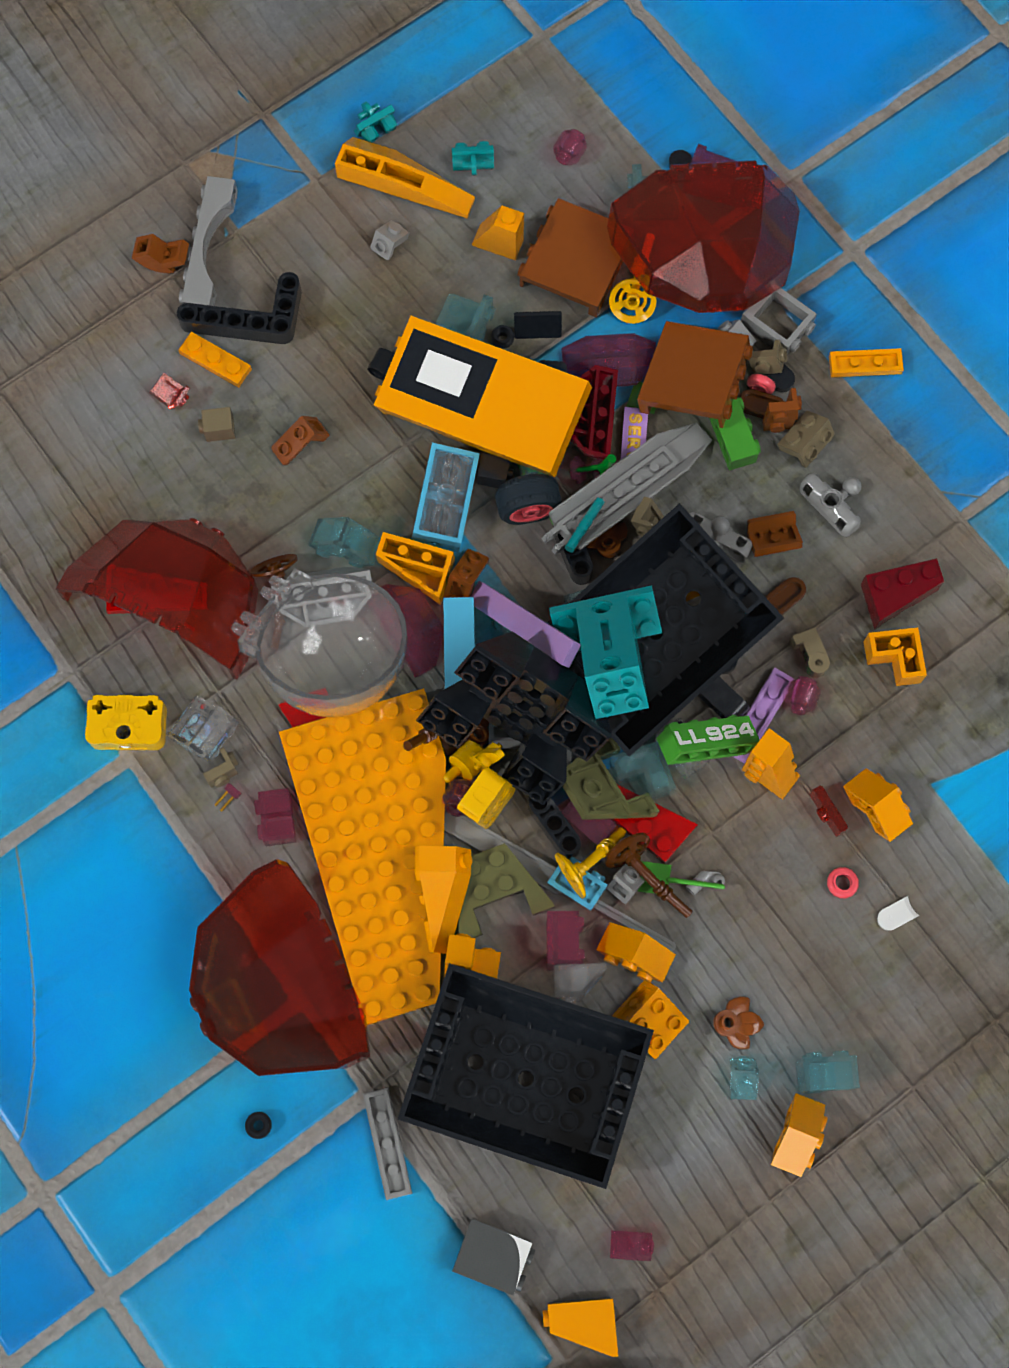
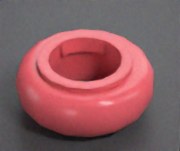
M752 374L747 379V385L750 389L767 394H772L775 391L776 385L774 381L765 375Z
M839 867L829 873L827 887L835 897L846 899L852 897L857 892L859 880L851 869ZM838 876H845L849 879L850 886L848 889L842 890L837 887L836 878Z

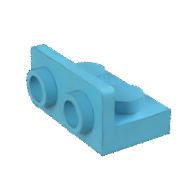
M572 856L569 859L573 864L576 862L581 863L579 860ZM559 865L547 882V884L589 911H592L608 884L604 883L606 879L604 876L594 870L591 874L586 871V875L582 877L586 897L582 899L571 887Z

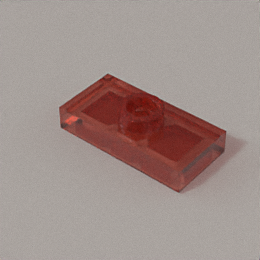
M820 785L814 788L809 795L818 808L816 812L823 823L827 822L837 838L846 832L848 826L823 786Z

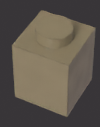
M230 407L201 410L202 419L198 420L199 432L205 435L207 442L236 439L234 417Z

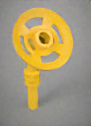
M648 232L641 254L635 262L633 269L635 271L634 277L619 282L610 293L609 306L612 313L619 320L626 323L635 324L643 322L653 314L656 308V294L653 288L643 281V276L647 274L650 264L649 256L656 237L654 233ZM641 286L645 288L644 291L640 290ZM620 288H623L619 295V301L616 302V294ZM627 292L626 299L623 300V295ZM640 298H644L643 303L639 305ZM647 298H650V305L648 309L644 312L643 309L647 304ZM623 307L628 310H635L636 315H627L620 310Z
M619 827L608 838H604L596 846V850L581 863L576 862L573 864L564 855L558 852L555 854V859L562 873L582 899L586 897L582 877L599 860L605 858L608 852L625 836L626 831L624 828Z

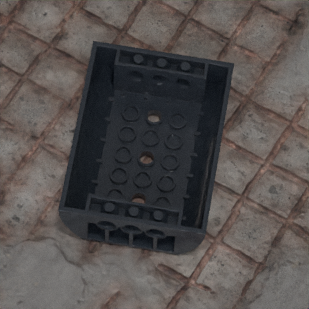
M680 503L569 602H578L652 585L663 636L658 640H653L650 636L637 638L649 708L608 717L612 732L611 737L629 757L784 619L778 610ZM688 593H699L701 596L700 603L696 606L689 605L686 602ZM549 620L547 623L553 626L552 620ZM578 651L568 669L585 680L582 653Z
M449 963L397 1120L606 1189L654 1030ZM473 1055H479L483 1058V1066L478 1070H473L468 1065V1060ZM524 1071L530 1072L534 1077L533 1083L527 1087L522 1086L518 1081V1076ZM573 1088L581 1089L584 1093L583 1101L580 1103L571 1102L568 1096L569 1091Z

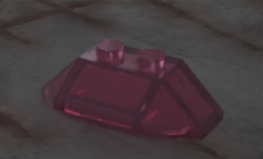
M634 333L585 336L562 347V362H565L567 365V373L580 377L593 366L599 365L618 370L617 386L637 385L646 377L656 350V342Z
M385 584L373 591L374 594L368 602L413 676L416 678L435 667L444 636V627L419 588Z

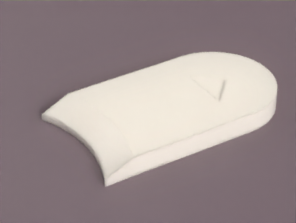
M908 896L882 909L877 916V922L882 929L892 931L920 915L913 910Z

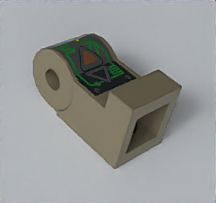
M816 627L793 635L789 643L793 650L800 649L806 662V673L813 678L823 676L829 668L830 661Z

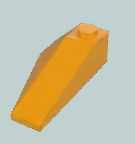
M415 846L416 881L421 880L423 895H420L419 898L420 903L425 904L427 917L424 920L429 952L446 954L449 935H455L471 877V849L456 846Z

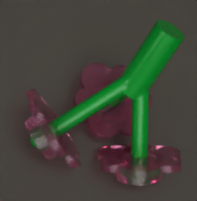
M609 454L604 460H593L590 466H585V463L581 461L579 456H574L573 461H570V476L572 480H576L577 484H581L582 481L586 480V471H592L593 477L597 478L615 465L616 457L613 454Z

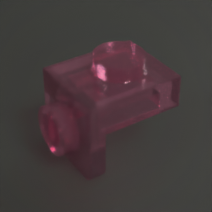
M611 1230L610 1258L651 1261V1255L654 1252L652 1233Z

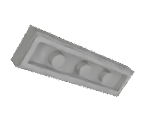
M389 1088L364 1093L363 1098L385 1198L390 1200L413 1194Z

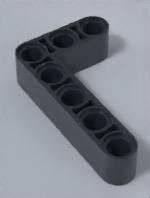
M285 272L279 277L272 313L184 303L177 309V318L181 328L188 333L192 331L195 334L287 344L293 340L302 294L300 281L293 272ZM289 285H294L291 289L286 288ZM285 306L291 307L288 310H282V308ZM188 316H194L190 320H184ZM211 319H217L213 323H208ZM234 322H240L236 326L231 325ZM256 325H264L260 329L254 328ZM282 327L287 328V329H286L285 331H283V332L277 331L279 328H282Z

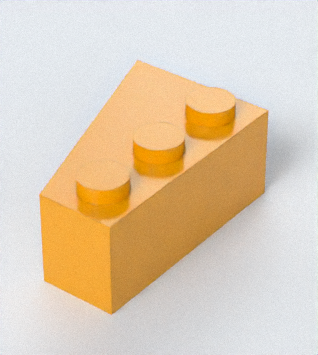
M383 532L376 551L378 563L441 605L448 578L455 562L454 552Z
M770 728L753 748L742 768L746 778L753 783L759 782L782 800L800 777V774L795 772L797 764L792 762L794 754L791 744Z

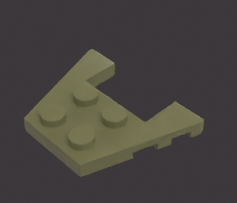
M612 737L587 762L578 757L567 766V780L562 787L582 820L650 818L657 816L660 811L649 793L626 800L602 762L604 759L618 755L621 750Z
M505 843L471 856V877L458 921L459 933L467 934L471 938L482 936L483 934L474 910L522 891L526 895L533 916L555 908L554 903Z

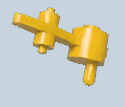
M470 740L466 741L449 757L452 768L443 777L445 783L452 782L458 775L467 781H471L485 767H490L505 756L501 750L503 748L502 745L492 742L484 749L480 744Z

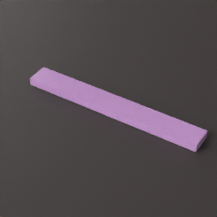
M478 581L471 597H474V607L510 631H513L561 665L568 668L571 666L581 646L580 643L486 583Z

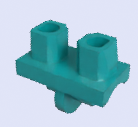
M364 102L361 104L363 111L357 114L360 120L366 117L367 119L357 124V129L354 132L357 137L361 135L365 141L371 143L379 138V134L374 128L375 126L381 124L386 134L397 127L393 116L395 111L393 106L389 105L375 114L376 111L380 110L379 105L376 103L370 106L368 102Z
M480 141L477 146L468 147L465 143H456L455 148H452L453 171L472 170V175H477L476 169L494 168L493 145H489L488 141Z

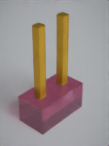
M230 783L224 788L226 792L215 803V806H217L227 793L232 795L220 809L221 812L233 798L238 799L242 794Z

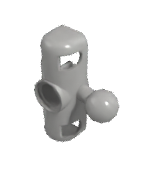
M810 473L802 480L799 488L800 493L842 536L848 537L860 527V517L855 516L852 508L844 501L848 496H855L861 491L862 485L859 479L855 477L847 478L843 482L840 491L831 488L827 482H822L817 473ZM806 484L813 489L809 496L803 490ZM833 501L836 505L829 506L825 502ZM839 518L846 523L842 530L836 524Z
M696 512L689 513L696 521L701 523L700 526L728 557L740 563L746 561L752 549V541L734 532L730 527L728 519L718 516L710 520ZM737 541H738V542L744 544L745 546H744V547H738V546L736 545V543H737ZM733 550L740 553L741 555L734 554Z

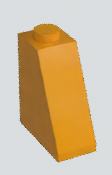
M503 205L500 206L480 224L472 246L516 261L524 242V213Z
M613 1298L547 1303L548 1310H542L544 1327H549L551 1334L606 1355L618 1357Z

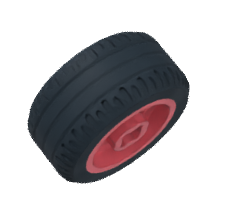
M528 474L515 477L500 485L495 493L501 520L512 525H523L550 518L549 512L562 503L556 479L546 474Z

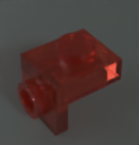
M163 373L149 393L173 410L177 406L182 407L190 396L187 395V392L190 390V387L187 385L183 387L166 373Z

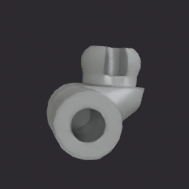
M701 871L693 879L695 881L725 884L724 876L716 871ZM693 885L686 886V889L694 896L703 888Z

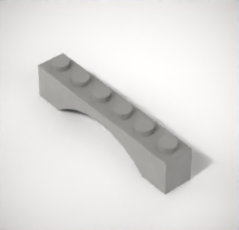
M207 176L206 185H202L201 199L203 200L202 204L197 207L196 216L198 223L197 226L193 227L192 231L194 242L193 247H189L188 250L189 266L184 269L183 280L185 285L184 289H180L179 303L215 306L217 294L214 284L207 274V250L216 229L234 212L238 194L234 179Z

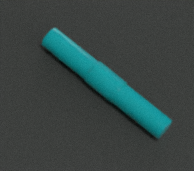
M599 497L595 499L565 545L567 551L573 552L603 507L605 503L603 499Z

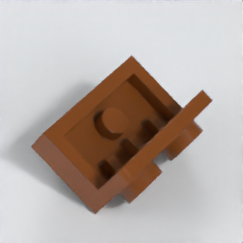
M790 388L786 401L768 403L762 422L763 431L778 433L793 427L795 420H798V410L802 409L801 396H797L796 388Z
M794 511L747 520V538L752 541L754 557L802 548L803 541L796 526V514Z

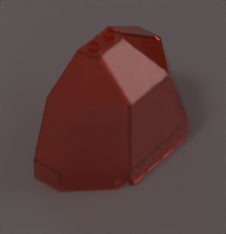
M756 160L739 161L738 166H736L735 161L715 162V168H713L712 163H693L691 169H689L688 164L670 165V170H656L612 202L607 229L611 245L647 294L698 313L739 311L748 309L785 286L792 265L800 210L795 194L767 165H757Z
M194 518L189 520H122L66 569L56 587L59 595L67 602L72 593L95 596L108 603H111L114 596H116L113 605L130 613H134L137 606H139L136 615L156 624L161 616L160 627L173 633L179 631L182 639L188 641L226 667L235 680H238L249 659L258 587L250 572L227 539L224 538L225 534L216 528H211L210 530L203 527V524Z
M278 859L253 870L197 927L189 987L192 996L190 1003L193 1009L199 1013L202 1021L200 1022V1028L203 1034L257 1076L347 1069L370 1058L366 1016L363 1009L357 1007L361 1002L354 987L345 989V986L352 983L345 963L335 965L336 962L342 959L335 940L325 942V939L331 937L332 933L326 919L319 920L322 913L318 904L289 863Z

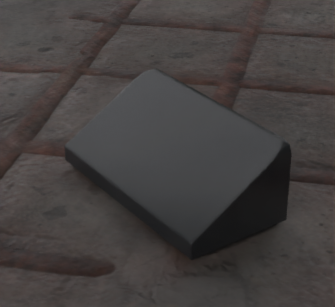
M562 311L515 312V339L560 338L562 336Z

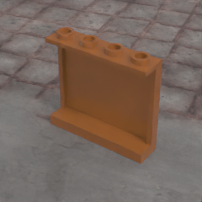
M558 198L555 205H551L547 211L545 225L541 224L538 229L536 243H532L529 247L526 264L522 263L519 267L517 276L520 277V287H523L525 282H528L589 307L588 314L597 318L634 241L635 229Z
M666 321L637 398L640 413L650 414L652 407L718 419L719 427L723 428L726 419L729 420L731 417L732 401L738 397L739 381L745 377L746 361L752 357L753 346H750L749 335Z

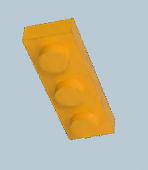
M192 331L178 350L182 356L238 388L252 370L251 365Z
M901 348L832 351L829 353L831 377L902 374L904 371Z

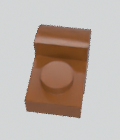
M154 234L136 237L132 259L150 270L160 273H174L175 267L185 265L189 243L183 239L166 243Z

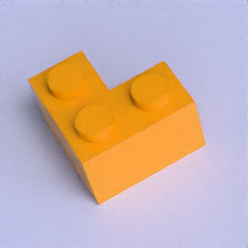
M918 627L868 633L863 641L867 665L892 662L896 686L920 684L924 680L927 673Z
M866 768L843 786L851 804L866 813L874 831L889 842L913 824L909 815L911 811L901 798L902 791L895 783H888L881 774H875Z
M609 922L596 949L605 956L604 961L614 966H618L621 963L622 967L632 972L637 971V977L651 983L652 979L663 983L676 954L646 933Z
M463 933L450 934L444 977L450 963L498 979L501 952H496V950L488 947L475 949L476 938H471V936Z
M795 1093L786 1113L783 1130L774 1147L771 1161L772 1166L800 1177L806 1167L811 1168L815 1158L813 1151L815 1148L819 1150L824 1140V1134L821 1132H823L828 1117L824 1116L825 1104Z

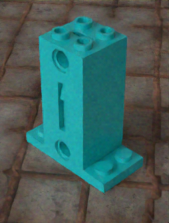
M652 585L550 607L549 611L553 627L581 645L578 651L582 653L584 675L595 718L599 719L649 708L637 638L662 633Z

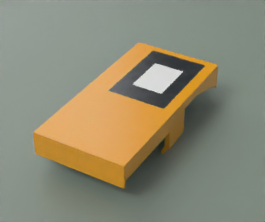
M410 315L402 337L398 336L394 346L397 349L382 386L378 385L375 392L377 398L374 406L385 415L389 414L435 431L444 437L555 478L592 389L589 381Z

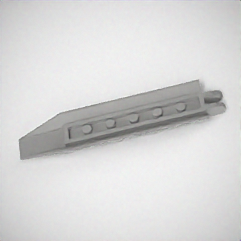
M698 423L656 434L551 510L549 516L554 528L541 539L546 544L560 534L564 539L554 545L551 551L556 555L564 550L578 524L586 515L595 499L599 497L605 503L576 547L579 550L583 549L633 512L640 505L644 497L652 498L687 472L712 442V439Z

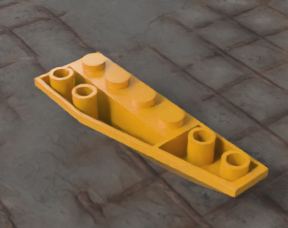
M352 137L344 142L335 161L337 178L464 218H468L475 200V196L397 150Z

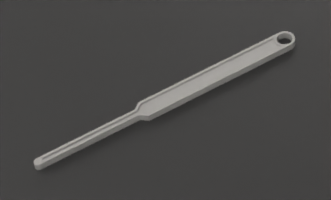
M445 805L444 831L480 852L505 843L539 886L555 895L563 894L547 884L556 867L493 831L483 828L472 819ZM598 900L593 909L625 927L646 933L673 952L675 950L676 944L606 903Z

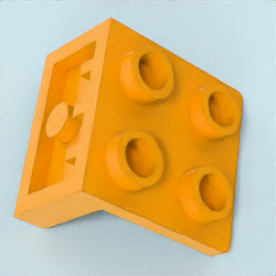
M643 981L612 1015V1017L654 1030L647 1052L653 1059H657L689 1023V1020L660 988L646 981Z

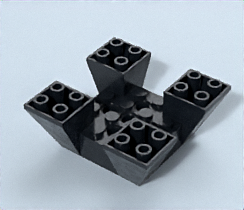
M513 631L476 644L454 672L462 680L437 693L416 719L425 729L434 732L443 738L446 743L458 749L474 732L483 718L509 734L514 740L521 742V746L502 774V777L511 783L512 787L518 788L533 801L539 802L542 805L567 780V749L573 752L575 756L587 762L612 736L608 717L595 718L586 680L552 659Z

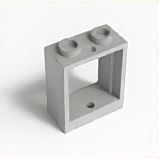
M771 281L742 314L741 322L751 334L772 349L774 341L780 340L782 347L786 348L788 355L790 351L794 353L802 343L800 339L804 335L809 336L816 326L814 321L817 314ZM773 300L803 321L788 339H785L758 319Z

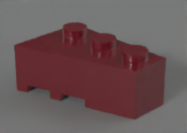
M937 558L865 575L861 588L874 630L939 590L944 582V578Z

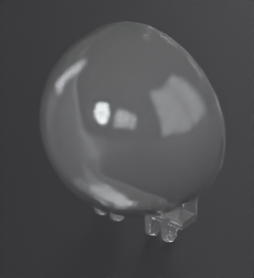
M296 568L286 580L273 575L269 582L278 590L275 591L266 586L261 589L262 597L269 601L256 616L244 611L240 618L249 626L246 627L235 622L231 627L232 631L240 636L237 640L240 652L257 660L264 680L275 694L293 708L313 716H348L363 711L378 702L394 686L404 667L408 649L406 620L399 604L386 590L374 582L355 575L333 573L310 576Z

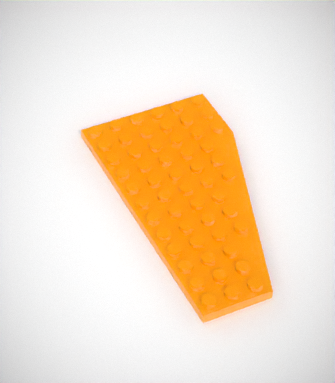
M424 688L279 732L364 1026L434 1005L440 992L441 953L429 952L424 925L427 913L425 904H421L419 898L420 895H423L421 880L416 881L415 846H444L445 781L443 777L446 774V757L439 736L428 744H421L410 751H406L403 747L405 741L418 735V732L424 728L422 724L416 721L417 717L429 704Z

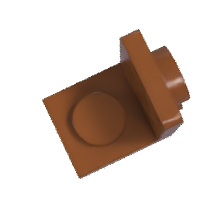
M301 416L277 440L271 449L283 465H288L310 441L324 442L330 435L317 417Z
M467 549L449 575L443 597H471L474 583L488 564L489 557L477 551Z

